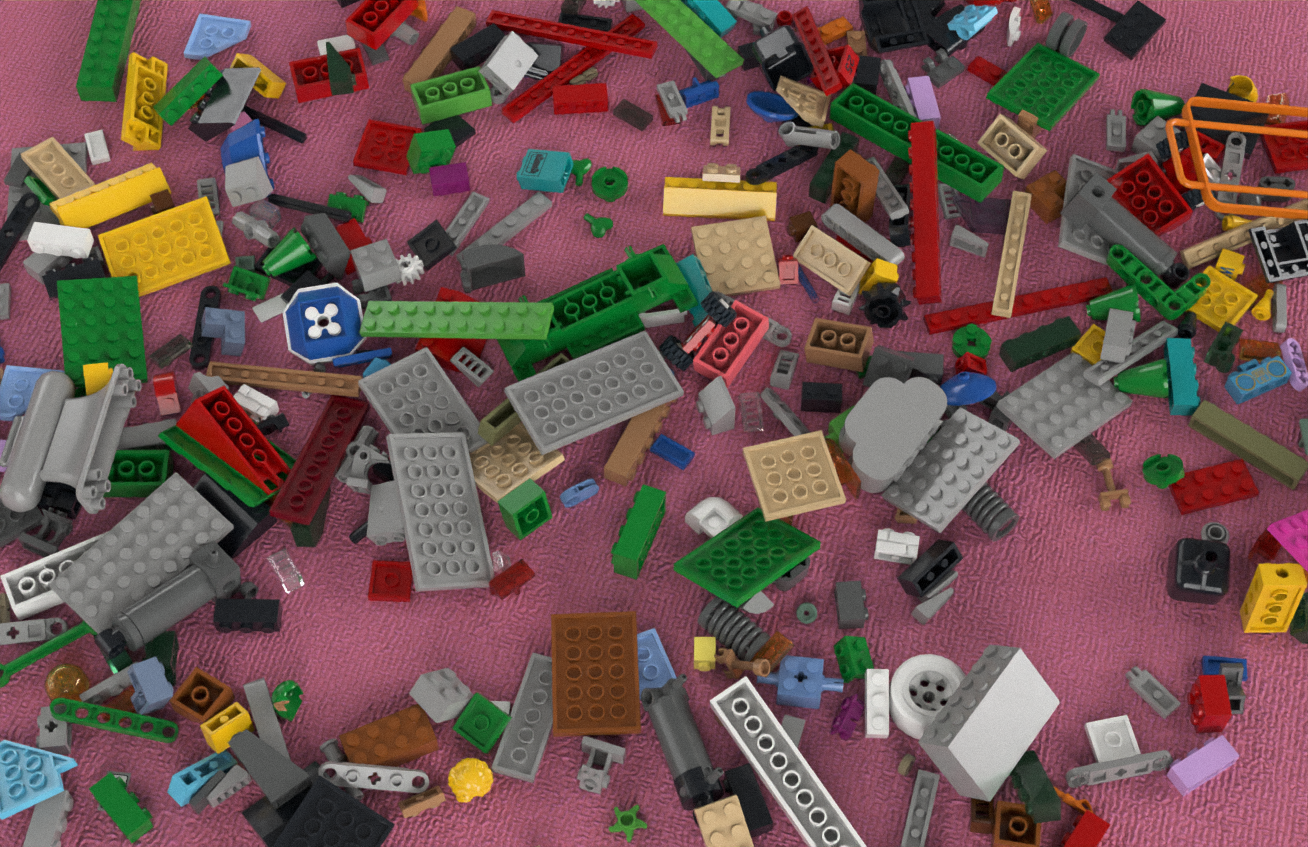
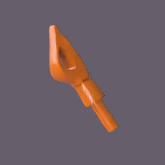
M1056 787L1051 789L1053 793L1063 799V802L1072 806L1083 815L1086 809L1082 804H1085L1088 810L1093 813L1088 800H1076L1069 793L1065 794Z

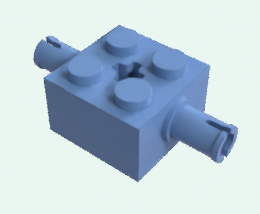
M781 655L779 670L777 672L770 671L765 677L757 676L756 683L771 684L778 687L776 705L819 709L821 692L827 690L842 693L844 679L825 677L823 675L824 659Z

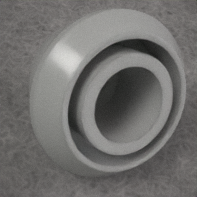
M1207 523L1201 530L1202 540L1219 541L1226 544L1229 541V531L1220 523Z

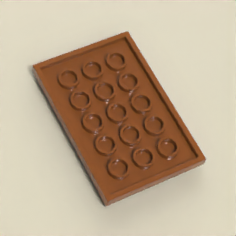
M636 611L551 614L553 737L641 734Z

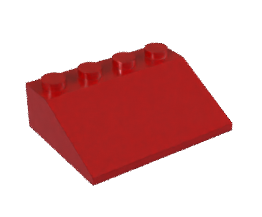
M1149 153L1107 179L1117 189L1112 197L1157 236L1166 234L1191 219L1193 210Z
M441 287L435 302L479 301L460 291ZM420 338L415 352L427 347L441 368L462 373L450 360L462 347H465L480 359L487 339ZM463 355L458 361L462 362L466 356ZM469 360L465 366L468 367L472 362ZM476 366L471 369L472 372H475Z

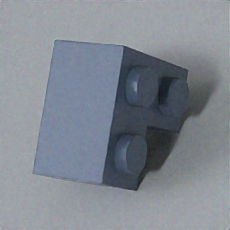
M205 307L201 320V336L221 338V355L241 356L245 346V311Z
M157 657L133 664L127 671L135 689V693L130 699L137 714L148 715L161 710L173 697V687L170 682H167L164 675V666L158 661Z

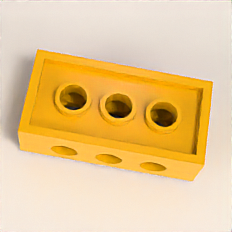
M1258 564L1239 611L1244 633L1287 632L1307 587L1304 570L1300 564Z

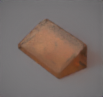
M1286 93L1268 95L1266 103L1289 106V99ZM1269 114L1265 124L1285 123L1287 115Z
M1261 272L1242 284V286L1257 294V300L1264 297L1266 290H1273L1275 283H1284L1283 281L1266 283L1264 274Z
M1239 339L1240 360L1250 361L1256 359L1258 362H1261L1267 357L1274 358L1281 355L1279 343Z

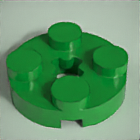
M602 167L593 174L591 189L597 197L609 203L614 202L625 195L628 190L627 174L617 167H612V169ZM606 182H613V185H607Z
M968 324L954 333L952 351L958 358L969 352L985 359L989 354L992 340L983 329L975 324ZM971 341L975 343V346H968L967 344Z
M1161 454L1149 457L1143 463V478L1160 489L1167 488L1185 475L1182 460L1173 454H1168V457H1161Z

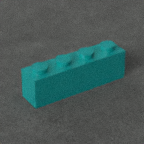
M681 0L720 38L729 33L737 22L718 0Z
M692 254L676 264L698 303L697 306L688 310L690 314H693L694 320L692 322L696 327L708 315V312L704 310L700 303L712 291L701 261Z
M1167 338L1163 347V355L1167 365L1170 415L1192 416L1201 403L1200 397L1197 396L1199 383L1198 380H1195L1197 365L1193 363L1195 348L1191 346V339Z

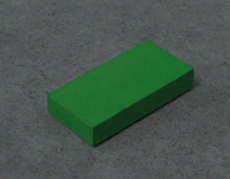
M31 176L25 178L24 182L43 205L50 206L49 203L58 200L39 178Z

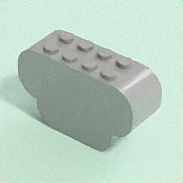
M884 377L876 380L847 415L844 426L839 434L840 447L850 457L847 462V474L855 485L869 493H880L886 490L893 481H899L906 468H909L917 454L927 445L930 437L932 438L943 422L940 419L947 407V397L937 384L924 377L911 378L904 384L895 378Z

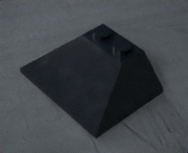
M859 0L860 19L869 47L878 54L929 45L930 42L915 0Z
M1308 219L1294 221L1281 228L1266 230V227L1263 226L1248 230L1266 283L1308 276Z

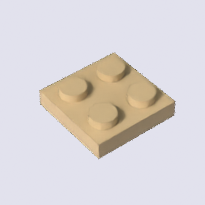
M708 163L703 167L702 181L740 183L741 167H737L736 164L718 166L717 163Z

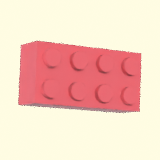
M737 300L731 305V308L737 313V317L727 327L718 324L715 331L709 336L693 359L694 371L712 381L722 376L727 388L769 329L768 317Z

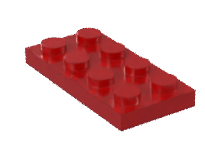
M1243 458L1186 472L1182 479L1168 486L1181 515L1257 497L1259 494Z

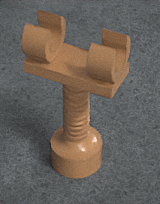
M1105 457L1097 460V471L1103 473L1108 492H1100L1098 496L1101 510H1110V500L1119 499L1121 508H1130L1131 499L1128 489H1115L1110 471L1113 468L1111 458Z
M726 648L718 649L721 656L714 655L719 664L725 663L730 670H723L729 679H738L744 670L753 671L756 676L762 677L767 676L770 672V662L767 659L758 658L754 662L739 661L733 650H727Z

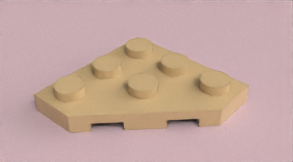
M780 76L776 91L804 121L813 126L823 127L831 95L826 96L823 91Z

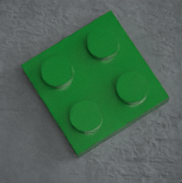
M476 692L452 729L482 752L489 754L512 717L483 695Z

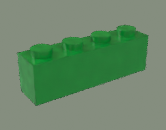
M204 56L153 108L159 116L172 126L223 74Z

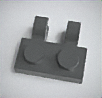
M942 48L936 51L937 56L934 57L940 65L936 67L933 60L927 57L923 60L925 64L921 67L927 72L930 81L938 89L965 70V66L954 56L949 58L946 51Z
M360 279L351 281L354 294H360L364 291ZM387 285L368 291V294L356 296L360 299L362 309L367 308L368 301H392Z

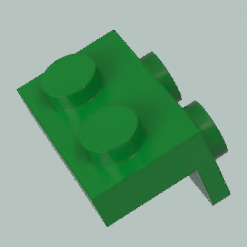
M336 192L335 195L329 194L327 206L350 211L352 219L355 218L357 222L363 223L366 206H369L370 202L365 200L364 196L354 195L351 198L347 197L346 193Z
M234 266L228 284L223 283V286L229 288L227 292L238 296L240 292L246 294V299L256 302L257 298L264 300L271 278Z
M844 636L834 644V652L844 683H849L854 678L865 679L866 670L874 669L865 637Z

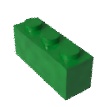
M110 772L90 787L89 790L132 844L154 827L150 821L153 817L145 807L141 809L137 805L140 801L132 791L128 794L124 789L127 785L120 776L115 778Z

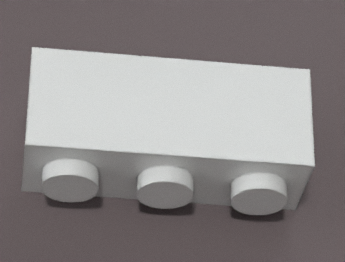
M34 222L27 241L32 252L87 259L94 239L90 229Z
M867 669L865 672V738H887L889 736V669Z

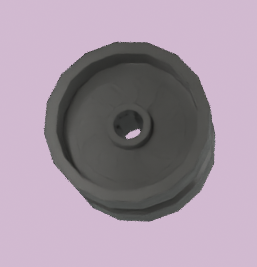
M1065 11L1062 12L1047 36L1046 47L1054 51L1059 49L1060 54L1070 58L1082 42L1088 23L1079 18L1074 21L1073 15Z

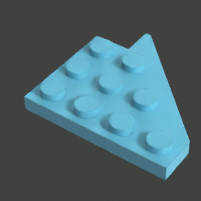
M8 740L1 741L0 819L8 818L64 791L61 773L78 766L74 758Z

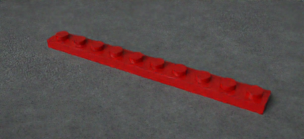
M492 10L486 20V27L494 23L500 30L513 31L515 33L648 59L653 58L658 48L657 41Z
M631 14L608 32L633 37L645 28V23L634 14ZM592 47L584 48L501 109L502 114L512 123L517 122L553 95L552 86L569 84L570 80L587 71L612 51Z
M1107 277L1018 295L1014 297L1011 318L1089 302V300L1113 292ZM994 301L927 314L924 315L923 320L929 335L960 329L968 324L979 325L1008 318L991 315Z

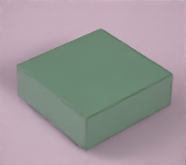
M255 255L235 257L237 267L256 273L254 268L256 264Z

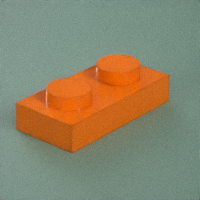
M842 16L819 27L818 30L824 44L827 45L845 36L847 31H853V26Z

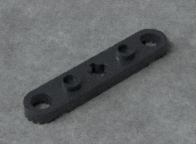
M795 146L757 165L756 168L749 169L746 172V182L751 185H760L817 156L818 147Z
M27 192L21 196L18 204L15 205L0 230V271L40 206V200L34 193ZM28 199H34L31 207L25 205ZM8 232H9V233H11V232L14 233L13 237H12V236H9V237H8L6 234H7Z
M216 286L205 287L200 295L189 357L192 368L199 371L209 366L213 350L214 338L201 336V320L205 307L220 309L221 293ZM210 292L216 294L213 298H207ZM197 357L205 358L201 363L194 362Z

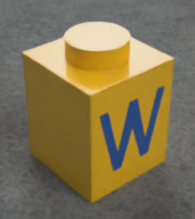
M1223 248L1215 269L1235 281L1237 275H1242L1246 264H1243L1245 256Z

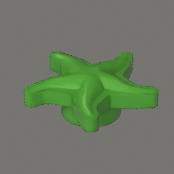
M635 805L629 811L624 812L615 807L614 812L618 821L614 826L609 827V832L623 831L627 836V842L630 843L635 829H647V824L636 818V814L640 810L639 805Z

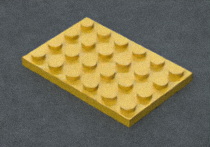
M207 196L98 235L111 276H137L139 297L231 264Z

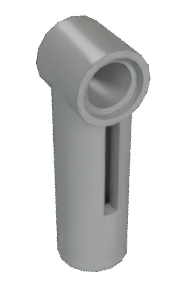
M791 121L783 123L778 130L779 135L788 147L805 145L836 149L840 143L838 131L796 126Z

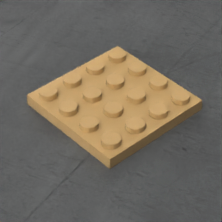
M766 216L691 227L696 257L702 263L713 292L719 291L726 296H735L780 289V281Z
M522 422L516 425L493 446L487 443L469 454L476 486L496 503L531 478L533 481L539 479L565 460L563 454L557 449L541 455Z
M822 430L743 448V455L765 522L846 503V497Z

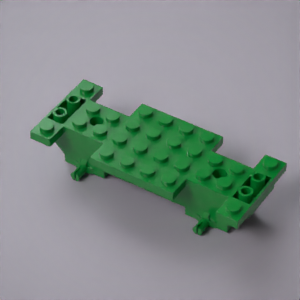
M662 244L640 254H635L632 246H628V248L624 249L628 259L616 265L617 270L613 271L610 268L536 302L553 303L554 306L546 340L496 339L517 381L520 382L537 374L532 364L566 348L574 360L644 331L645 326L639 314L672 299L680 313L697 306L696 298L665 245ZM522 295V298L521 296L518 298L519 302H523V300L528 302L525 295Z

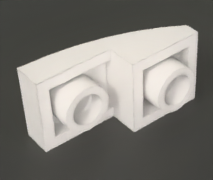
M1015 6L1010 15L1006 36L1007 45L1010 47L1014 41H1018L1021 35V31H1019L1022 18L1019 16L1021 8Z

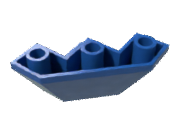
M259 119L247 123L226 137L220 148L224 173L225 166L258 156L269 179L267 164L270 163L269 153H265L262 137H266L265 128L260 125ZM273 178L269 179V181L274 190Z

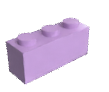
M930 77L908 78L907 85L904 88L914 108L913 112L917 116L916 118L923 122L934 121L936 129H939L941 116Z
M1223 735L1216 739L1211 737L1203 744L1204 747L1199 750L1197 747L1192 749L1185 759L1181 761L1179 758L1169 765L1170 770L1166 776L1182 796L1187 795L1235 764L1240 755Z

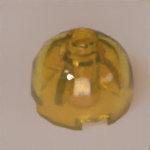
M64 663L51 669L46 676L44 683L45 692L51 702L56 698H66L82 702L79 695L88 690L90 681L81 667L75 664Z

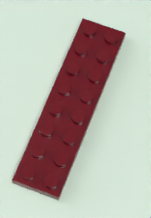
M331 395L270 508V516L310 525L347 453L348 445L353 442L370 409L368 402Z

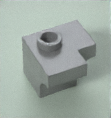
M201 372L193 373L188 387L193 393L191 403L195 399L225 385L228 391L229 387L219 376L208 377Z

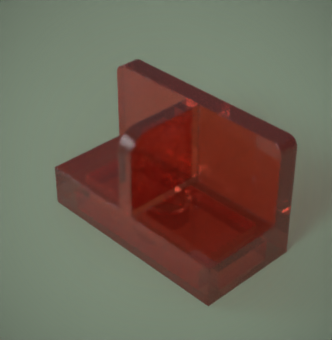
M1266 529L1256 540L1247 558L1251 560L1256 554H1259L1265 560H1274L1283 546Z
M520 559L488 582L490 593L492 595L497 594L501 600L513 592L519 595L520 587L534 578L535 572L523 559Z

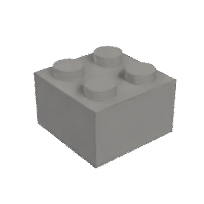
M1157 116L1135 136L1131 151L1136 154L1152 151L1158 161L1157 165L1162 169V163L1170 158L1161 159L1155 145L1167 138L1165 130L1167 122ZM1173 126L1174 135L1181 132Z
M387 239L350 250L354 267L365 292L402 280L398 263Z
M449 668L421 674L409 692L435 723L460 717L474 696L469 687L464 685L458 679L455 672Z

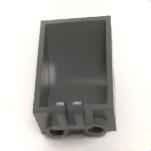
M491 244L461 251L462 259H459L462 269L460 278L462 288L467 294L471 293L472 290L525 276L524 254L514 248Z

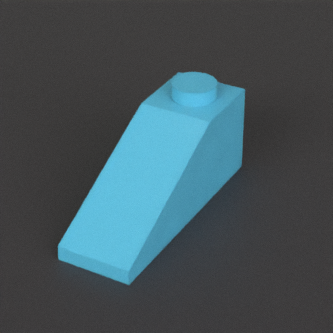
M227 750L220 754L214 753L174 774L167 793L182 807L188 804L194 795L219 770L227 774L238 762Z

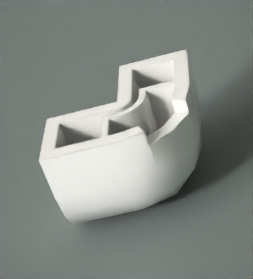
M708 497L686 513L685 523L698 535L704 531L710 538H713L741 519L743 515L728 501L720 497Z

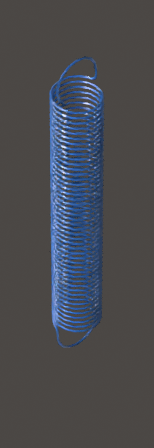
M799 266L798 279L801 284L804 282V289L809 297L812 295L811 299H813L816 292Z

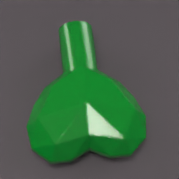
M588 158L580 161L577 159L572 160L574 165L571 173L576 176L575 185L577 186L583 185V175L592 166V162Z
M588 213L584 216V220L591 224V232L596 238H602L606 231L613 227V221L610 218L600 217L596 219Z

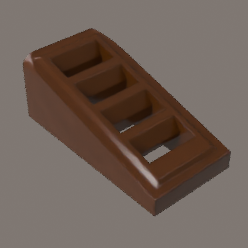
M994 797L991 801L970 798V832L991 834L994 826Z

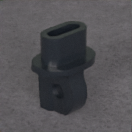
M281 413L276 416L271 414V419L256 425L263 435H268L277 429L281 433L283 428L289 426V423L284 414Z

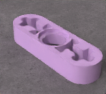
M1289 338L1280 345L1284 363L1292 372L1289 378L1291 386L1297 391H1302L1308 387V371L1299 343L1295 339Z

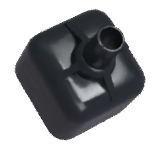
M790 25L780 26L773 31L769 26H764L759 30L761 38L753 43L752 53L773 91H776L780 76L798 82L811 74L813 65L804 44Z
M1194 538L1178 540L1169 552L1168 595L1177 601L1209 605L1217 604L1229 590L1230 548L1228 545L1219 541Z

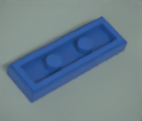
M390 347L332 358L334 367L337 369L372 362L375 357L381 360L389 359L393 355Z

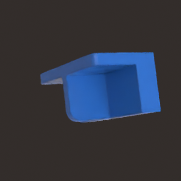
M694 77L692 78V86L679 90V93L686 108H690L718 98L719 84L717 81L711 82L710 80L699 83L697 78Z

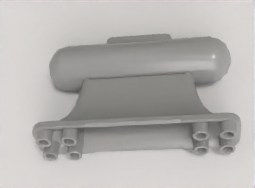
M117 364L110 381L104 388L91 395L74 398L75 385L73 380L65 373L50 371L39 377L35 383L25 416H16L13 420L0 458V466L7 467L0 486V499L4 506L16 512L32 510L40 502L46 482H59L68 484L76 489L77 500L89 514H97L99 510L105 508L106 502L103 496L105 492H109L111 489L108 476L123 427L128 418L130 408L136 407L135 392L140 391L142 388L141 381L134 379L131 367Z

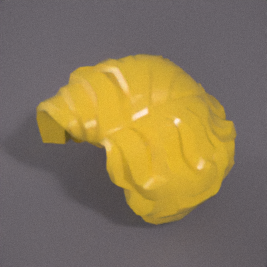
M477 758L462 759L451 768L448 775V785L456 795L457 801L462 803L470 802L475 796L483 797L491 789L494 780L493 772L489 769L487 763Z

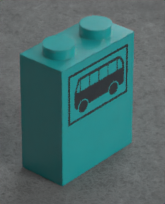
M528 149L526 156L522 159V166L517 172V181H519L521 189L563 193L574 165L570 153Z

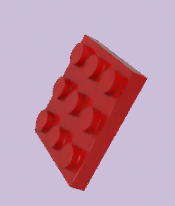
M368 119L353 159V165L407 175L410 165L406 156L413 135L415 133H422V129Z
M1308 120L1265 125L1264 127L1308 131ZM1260 134L1275 174L1308 169V138Z

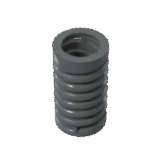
M985 482L962 510L995 542L1003 538L1015 527L1020 516L1001 497H998V493L993 492V488ZM1010 520H1012V522H1011L1005 529H1003L1002 531H999V530L1002 529Z
M718 596L707 604L697 620V623L707 630L710 635L716 637V640H719L722 645L727 649H732L740 661L754 662L758 658L763 659L774 643V639L768 633L763 632L761 627H757L755 622H751L749 617H745L742 611L739 612L738 608L732 607L731 604ZM760 650H762V652H761L756 658H754V656H755Z

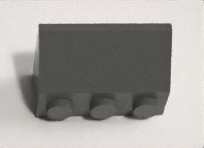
M326 213L305 216L301 225V233L306 237L310 247L314 250L325 269L337 280H342L351 254L350 250Z

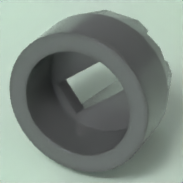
M243 582L240 586V593L245 599H252L259 590L252 582Z

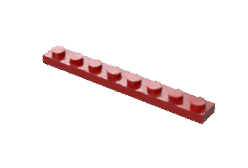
M808 6L792 14L823 92L826 96H829L843 87Z

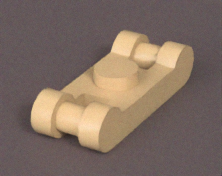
M712 106L710 145L723 144V146H729L731 107L718 108V106ZM716 134H724V136L719 137Z

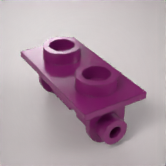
M858 694L846 697L840 705L842 710L832 722L831 726L833 728L830 735L839 733V737L843 740L851 738L857 724L850 719L859 721L865 708L864 701L856 700Z

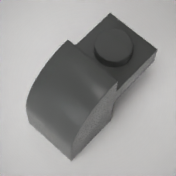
M995 391L990 397L979 401V403L992 410L988 422L1007 431L1012 421L996 405L998 401L1010 393L1006 391L1001 396Z
M1220 663L1218 675H1225L1232 714H1243L1246 698L1241 687L1244 667L1242 663Z

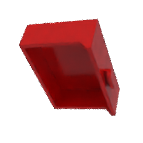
M355 218L335 227L349 250L372 244L370 237H365ZM351 254L345 268L347 275L356 271Z

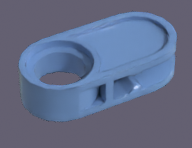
M593 478L587 479L565 490L560 495V500L566 508L572 507L594 496L599 491V486Z

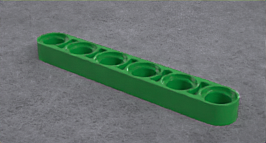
M56 698L50 704L51 716L57 720L163 743H172L178 738L179 728L172 721L66 698ZM58 704H64L67 709L64 713L58 714L54 711V707ZM79 709H86L88 711V715L85 718H78L75 713ZM102 713H106L110 716V719L106 723H101L97 720V717ZM123 718H129L132 724L127 728H123L119 725V721ZM151 723L153 729L150 732H143L141 725ZM171 727L175 730V733L171 737H166L162 733L163 729Z

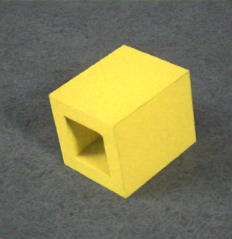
M694 637V669L700 671L715 669L716 637Z

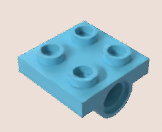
M968 5L964 8V11L955 15L953 20L947 25L949 30H956L961 39L968 40L987 25L998 11L996 7L988 5Z

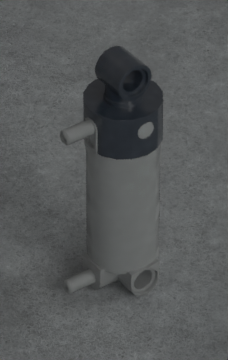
M680 674L676 679H669L662 687L643 689L641 701L644 710L648 711L682 808L684 810H693L721 799L724 791L719 777L723 775V770L720 767L715 769L711 763L688 703L690 699L685 688L682 687L687 677L685 674ZM693 810V818H694L695 823L698 825V822H697V819H696V816H695V813H694V810Z

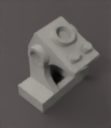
M362 444L354 455L351 476L347 479V486L354 492L371 494V486L373 484L368 478L369 469L376 463L391 464L387 453L383 451L382 454H379L381 450L371 444L367 447Z
M584 736L581 743L582 752L588 753L590 756L587 764H583L579 769L577 780H580L579 788L600 794L602 789H607L611 776L608 774L612 762L624 764L626 748ZM593 764L604 767V769L597 770L593 769L592 767Z

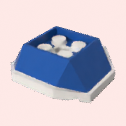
M338 283L298 289L283 311L289 352L311 366L317 362L322 364L333 362L332 358L353 355L356 349L358 350L367 339V337H361L359 333L363 321L360 299ZM322 319L329 321L325 327H321L318 324Z

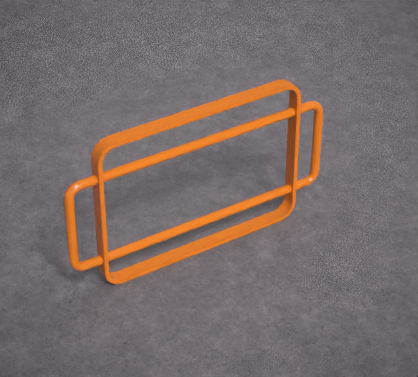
M1192 97L1182 108L1183 119L1172 118L1167 121L1165 130L1177 179L1186 188L1200 189L1202 199L1209 209L1219 213L1308 219V210L1229 204L1216 200L1211 190L1308 199V191L1209 183L1196 128L1308 138V131L1193 120L1190 106L1308 118L1307 107ZM1173 126H1184L1186 129L1198 182L1190 181L1184 175Z

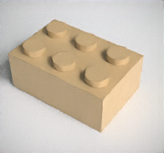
M1002 114L998 115L977 142L1013 175L1021 179L1027 177L1047 152L1046 148L1013 120Z

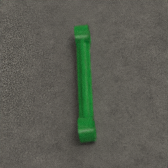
M83 621L5 665L0 664V671H4L0 678V688L8 684L11 675L88 633L98 634Z

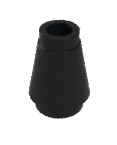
M1187 312L1178 325V336L1180 338L1192 339L1196 335L1197 315L1194 312Z

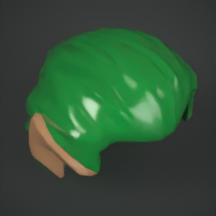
M293 680L281 682L275 688L271 697L274 711L279 717L289 722L294 719L302 703L299 695H302L304 692L298 683Z

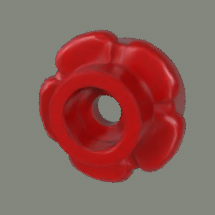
M786 10L779 12L776 18L777 24L780 26L791 25L793 22L792 14Z

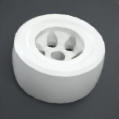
M924 654L911 657L899 666L889 684V712L892 720L905 734L920 740L924 731L929 728L936 715L943 709L944 706L940 702L942 700L948 702L949 697L954 694L966 675L958 665L942 656ZM927 681L929 685L923 687L920 682ZM942 686L944 691L939 692L936 687ZM914 690L917 693V695L912 696L910 694V691Z

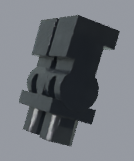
M46 482L37 507L38 509L45 510L51 507L54 508L53 512L56 509L67 513L68 518L76 520L82 505L77 500L74 487L59 482Z

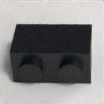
M860 55L855 72L857 76H854L852 83L876 95L881 58Z
M802 382L801 411L841 412L842 384Z

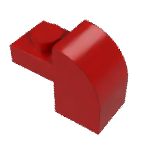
M175 372L155 374L153 376V384L161 416L181 412Z

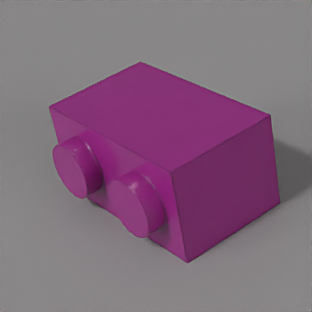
M466 162L429 168L433 196L470 191Z

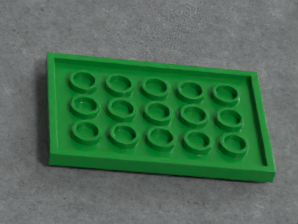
M1037 43L987 93L986 99L1017 115L1023 109L1038 117L1036 125L1051 131L1095 84L1100 74Z
M137 276L57 281L65 374L73 380L75 388L85 387L83 365L107 362L108 368L113 370L117 364L131 367L134 379H139L141 383H148Z
M757 507L674 563V571L737 608L819 550L821 542L780 519L765 522L762 510Z

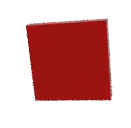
M373 560L368 600L410 602L413 584L410 562Z

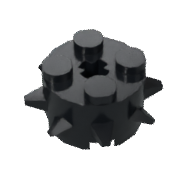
M877 283V285L872 286L870 291H862L861 294L866 299V303L859 307V310L864 311L870 324L876 323L880 328H893L899 320H908L904 308L911 304V301L906 300L900 285L896 283Z

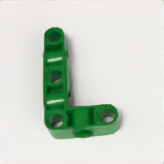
M1119 244L1113 245L1106 258L1108 266L1128 285L1135 284L1137 293L1167 320H1175L1186 310L1190 309L1205 295L1211 282L1208 275L1198 273L1174 292L1124 246Z

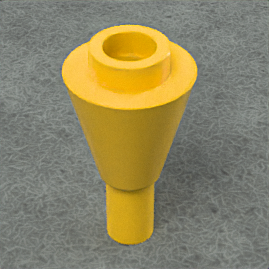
M1266 290L1264 297L1252 309L1251 313L1256 319L1265 321L1271 317L1273 290Z

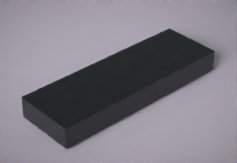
M560 12L558 23L605 32L611 30L612 19Z

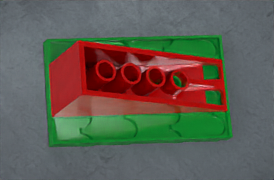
M225 385L195 399L176 425L162 431L158 435L179 455L182 454L198 469L205 471L227 491L230 490L246 505L253 508L280 492L296 462L293 457L265 438Z

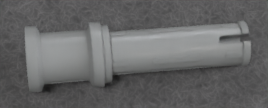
M330 739L320 746V751L325 754L328 761L347 762L346 755L342 754L338 747L339 742L337 739ZM344 787L346 792L358 801L364 797L360 788Z

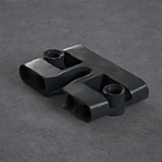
M915 0L930 42L927 46L935 52L942 48L949 57L958 49H965L968 41L985 29L984 26L970 39L963 40L958 36L956 30H949L947 25L953 20L955 15L964 11L965 7L962 4L951 8L939 17H935L945 6L944 0Z

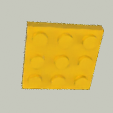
M1209 265L1203 273L1209 276L1210 286L1205 295L1186 312H1194L1198 320L1226 337L1254 304L1258 295Z

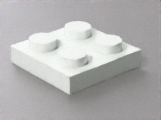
M1127 715L1085 723L1084 728L1096 762L1102 763L1141 754Z

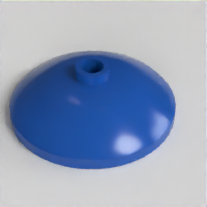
M755 91L747 95L746 102L749 108L767 122L790 121L799 115L781 95L764 91Z
M961 372L945 381L940 388L946 394L947 405L961 406L973 404L990 397L996 391V382L984 374Z

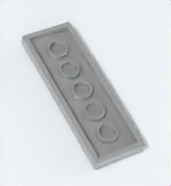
M532 652L510 714L512 718L505 728L492 764V772L534 783L553 728L551 657Z

